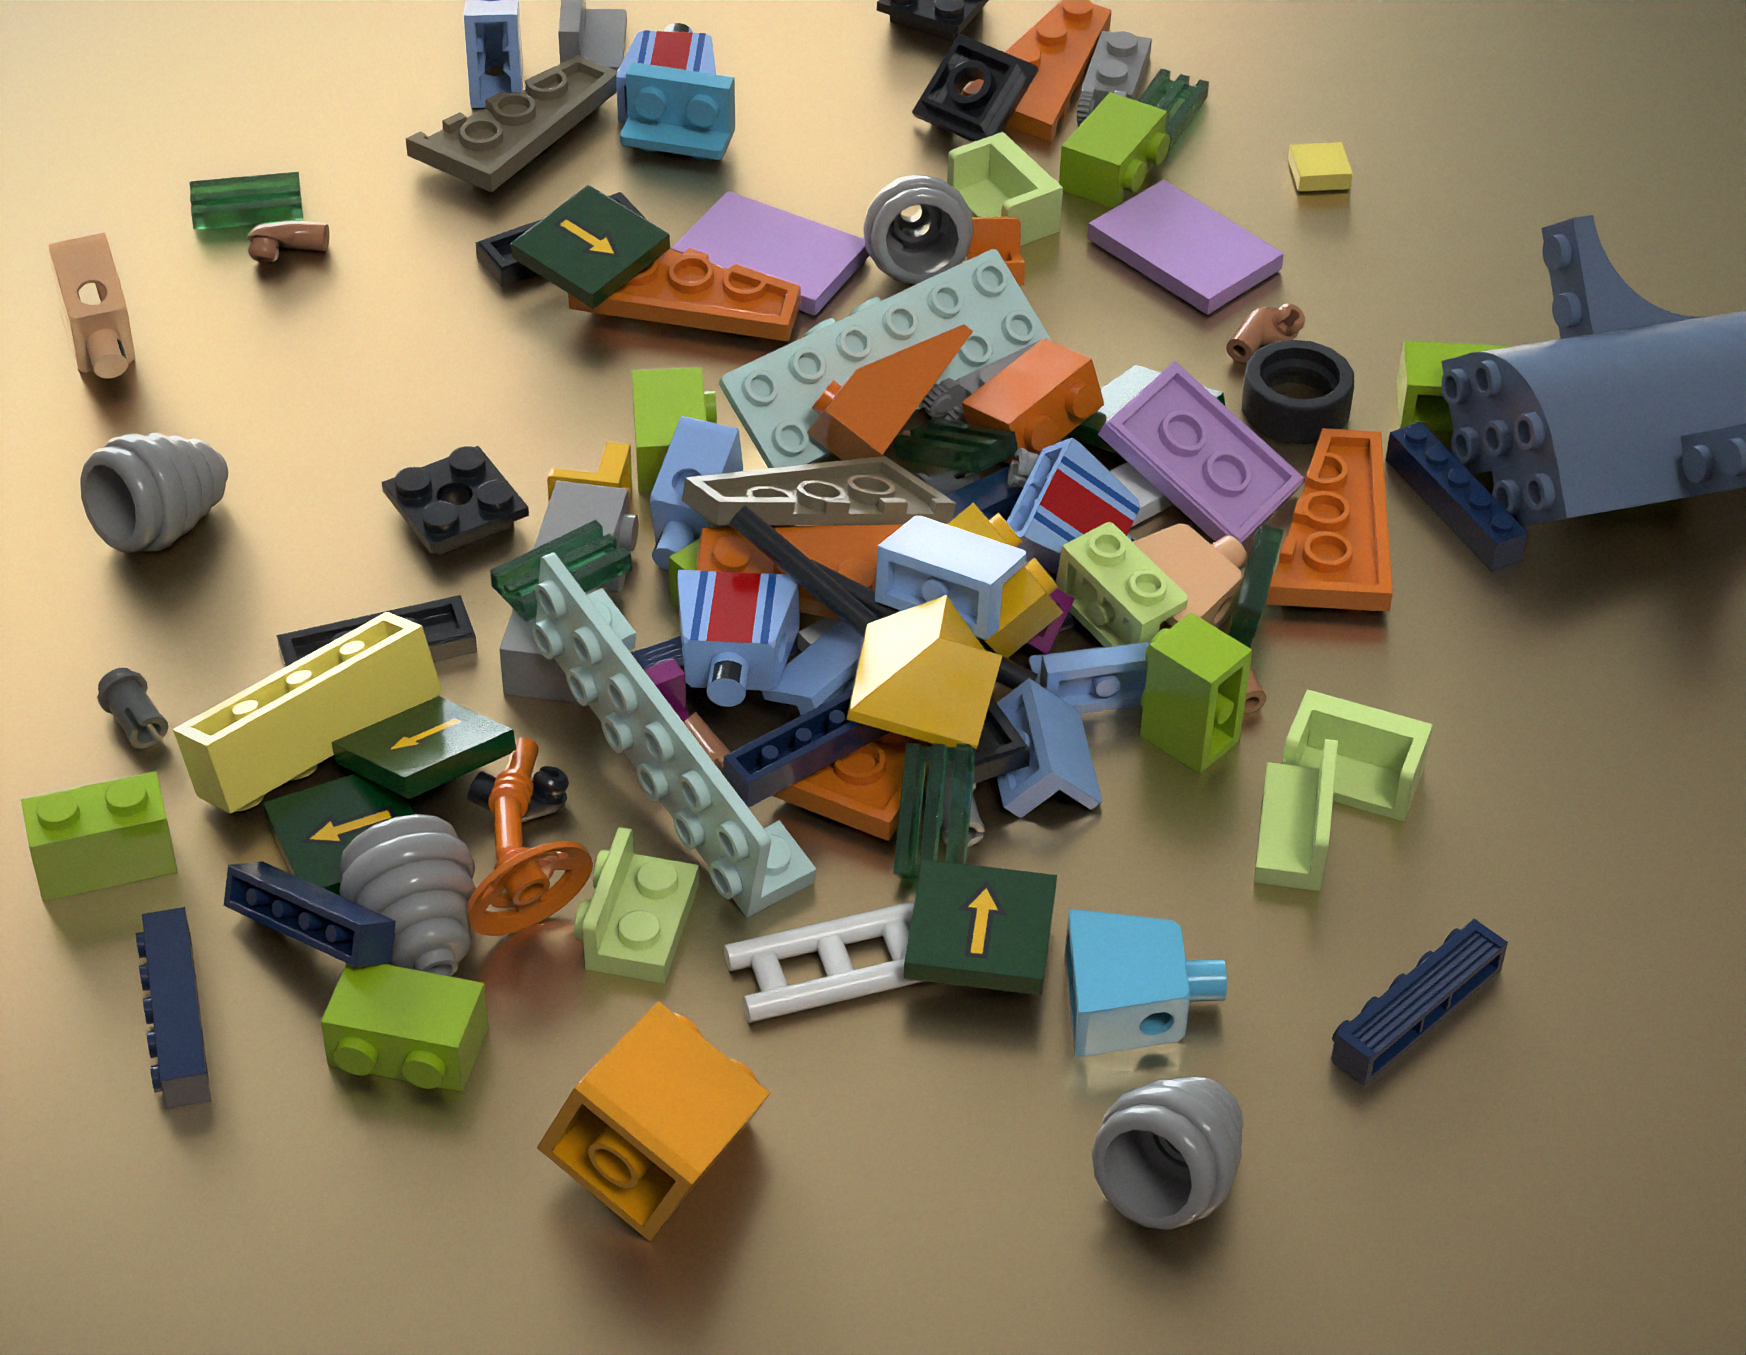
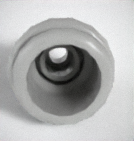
M915 174L899 177L879 191L867 209L863 233L866 250L879 270L896 281L916 285L961 264L969 253L974 228L971 209L957 189L942 179ZM920 205L918 212L913 216L907 217L901 214L903 210L910 206Z
M160 433L120 435L109 440L103 448L95 450L84 462L80 477L81 499L86 516L95 532L110 547L123 553L161 551L169 548L179 537L187 535L196 526L198 521L202 520L211 510V507H214L223 498L229 474L228 466L224 457L218 451H215L208 443L197 438L167 437Z
M412 814L394 817L375 824L357 835L344 849L339 866L342 876L339 890L340 896L396 921L395 939L391 956L393 966L446 976L453 975L458 969V963L468 954L471 945V937L469 935L471 926L468 922L466 906L476 889L472 881L475 863L466 844L459 840L453 826L449 822L433 815Z
M1192 1076L1172 1080L1161 1079L1125 1092L1105 1112L1092 1149L1094 1176L1105 1198L1124 1217L1147 1228L1172 1230L1208 1217L1229 1196L1242 1157V1111L1235 1097L1222 1084L1206 1077Z

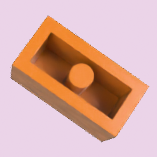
M1045 338L961 402L975 448L1008 464H1011L1012 459L1019 462V459L1015 458V453L1019 448L1027 449L1028 452L1035 454L1041 453L1043 448L1059 442L1105 405L1092 358Z

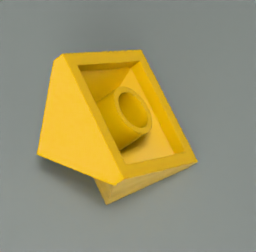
M947 595L868 623L864 632L847 720L974 755L1003 655L984 649Z

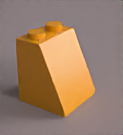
M658 1001L574 1087L537 1146V1149L648 1241H651L747 1126L771 1093L758 1083L755 1075L747 1066L737 1060L727 1058L705 1040L692 1021L680 1014L672 1013Z

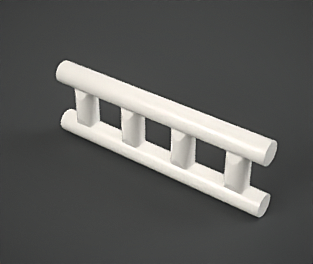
M915 901L724 945V957L728 970L731 972L752 967L761 990L759 993L743 996V1008L748 1023L925 982L904 979V961ZM883 936L893 961L854 970L844 945ZM818 951L827 977L788 985L779 960Z

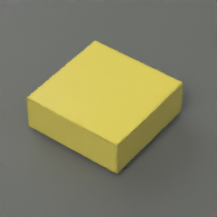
M1342 142L1293 144L1289 146L1288 162L1298 192L1351 189L1353 173Z

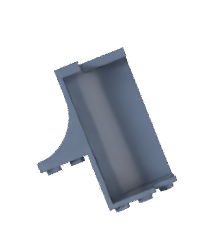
M1593 215L1575 217L1541 228L1544 240L1542 255L1544 263L1549 270L1554 299L1552 313L1559 328L1560 339L1473 352L1441 361L1443 369L1442 392L1445 400L1449 403L1454 432L1452 435L1454 456L1472 475L1492 471L1494 480L1492 496L1521 526L1746 487V310L1695 317L1671 313L1648 302L1625 283L1611 264L1601 245Z

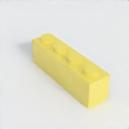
M385 612L173 729L197 797L231 814L258 805L266 793L289 780H298L312 774L320 762L334 755L331 742L424 703L443 693L422 625Z

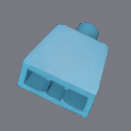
M1079 909L1068 910L1064 956L1074 1057L1178 1042L1185 1037L1190 1002L1226 1000L1227 972L1224 959L1185 960L1181 926L1174 920Z

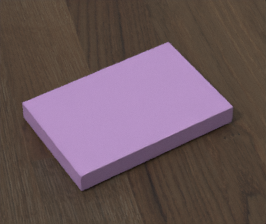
M1164 179L1088 223L1087 239L1207 315L1281 270L1283 265V252Z
M727 191L671 248V250L683 254L688 248L708 254L709 261L712 264L727 269L734 264H738L801 286L799 310L814 316L870 256L866 250L865 239L730 191Z
M1173 361L1108 420L1098 433L1104 441L1215 542L1226 535H1230L1243 544L1306 480L1176 361Z

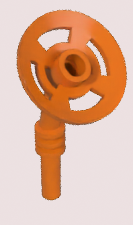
M520 738L515 742L517 750L510 754L506 769L496 777L489 796L488 806L495 820L497 862L494 866V871L478 885L466 906L470 926L475 932L485 936L512 934L536 925L552 916L581 891L588 881L593 868V861L589 852L583 845L577 842L556 841L531 849L523 847L521 818L526 814L533 794L534 785L531 775L539 753L537 743L530 738ZM565 870L561 878L549 888V879L554 871ZM504 889H506V891H507L508 893H501V892H502ZM490 904L496 908L515 907L499 912L486 911Z

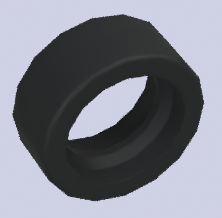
M1285 340L1270 343L1255 351L1246 363L1242 411L1248 422L1266 436L1283 442H1316L1319 440L1322 428L1342 429L1349 420L1354 392V371L1346 358L1330 347L1303 340ZM1285 383L1305 384L1319 389L1325 396L1308 400L1295 399L1278 394L1270 387Z

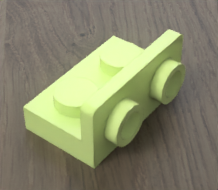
M1104 523L1062 545L1056 584L1059 586L1057 589L1075 598L1069 612L1104 647L1150 642L1159 632L1161 622L1186 609L1189 599L1188 595L1113 523Z
M618 827L610 850L601 849L597 856L593 874V887L595 891L592 899L581 900L575 918L574 937L576 940L583 941L585 969L665 984L700 883L699 865L634 854L633 830Z

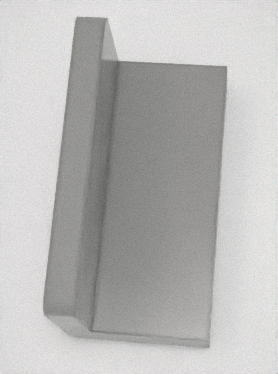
M561 0L558 27L560 63L580 55L618 71L624 60L627 25L626 10L586 9V0Z

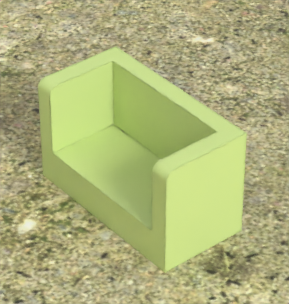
M1004 132L955 148L949 152L947 183L960 192L971 209L972 217H1017L1021 223L1020 246L1060 232L1063 187Z
M1307 689L1286 738L1282 764L1320 768L1324 739L1338 740L1333 802L1405 822L1424 771L1433 724Z

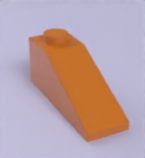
M963 324L856 369L843 386L832 380L811 407L820 416L807 433L841 460L882 456L973 331Z

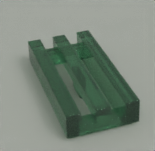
M1161 68L1138 101L1166 110L1168 119L1170 111L1179 98L1185 99L1165 129V133L1170 136L1169 152L1208 97L1209 82L1199 79L1195 86L1189 85L1190 76L1180 74L1173 81L1170 80L1171 71Z
M299 171L189 181L191 218L193 229L196 230L304 219Z
M938 418L928 421L927 427L917 426L911 429V436L900 434L893 440L896 458L975 474L1015 455L1018 450L1015 431Z
M595 519L491 569L490 576L491 586L525 621H528L537 615V599L534 589L539 584L541 557L554 552L583 591L587 592L632 570L631 553L624 547L617 549V540L610 533L603 536V526Z
M1263 524L1262 528H1258L1245 567L1244 580L1228 631L1229 636L1251 648L1252 640L1264 610L1284 532L1282 529Z
M906 743L893 874L899 878L919 879L922 859L937 861L940 827L943 821L946 763H954L945 862L966 864L976 749L971 745L956 744V747H947L945 744H931V747H923L919 743ZM926 763H929L920 864H916Z

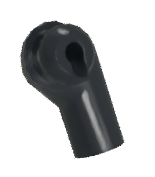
M544 766L534 774L532 781L534 785L533 794L528 810L521 818L522 823L556 813L563 807L568 798L565 791L568 788L569 781L562 770L552 766ZM480 771L469 788L467 800L490 811L488 806L489 796L496 777Z

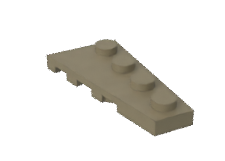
M576 55L525 80L526 89L519 93L505 94L500 92L486 99V109L466 117L459 112L442 120L443 130L428 137L425 133L419 131L405 138L407 156L493 192L617 92V71Z
M886 456L685 477L682 501L704 516V520L714 527H732L729 525L732 518L745 505L769 525L905 524L914 516H923L941 523H949L953 520L956 502Z

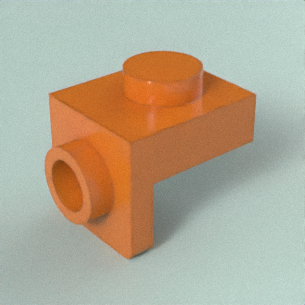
M972 217L974 234L969 253L965 257L964 262L986 251L996 249L1018 285H1024L1025 262L1020 252V220L1017 217Z

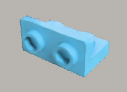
M631 62L626 72L628 118L620 133L621 145L636 147L649 152L662 151L689 155L696 159H722L735 132V77Z

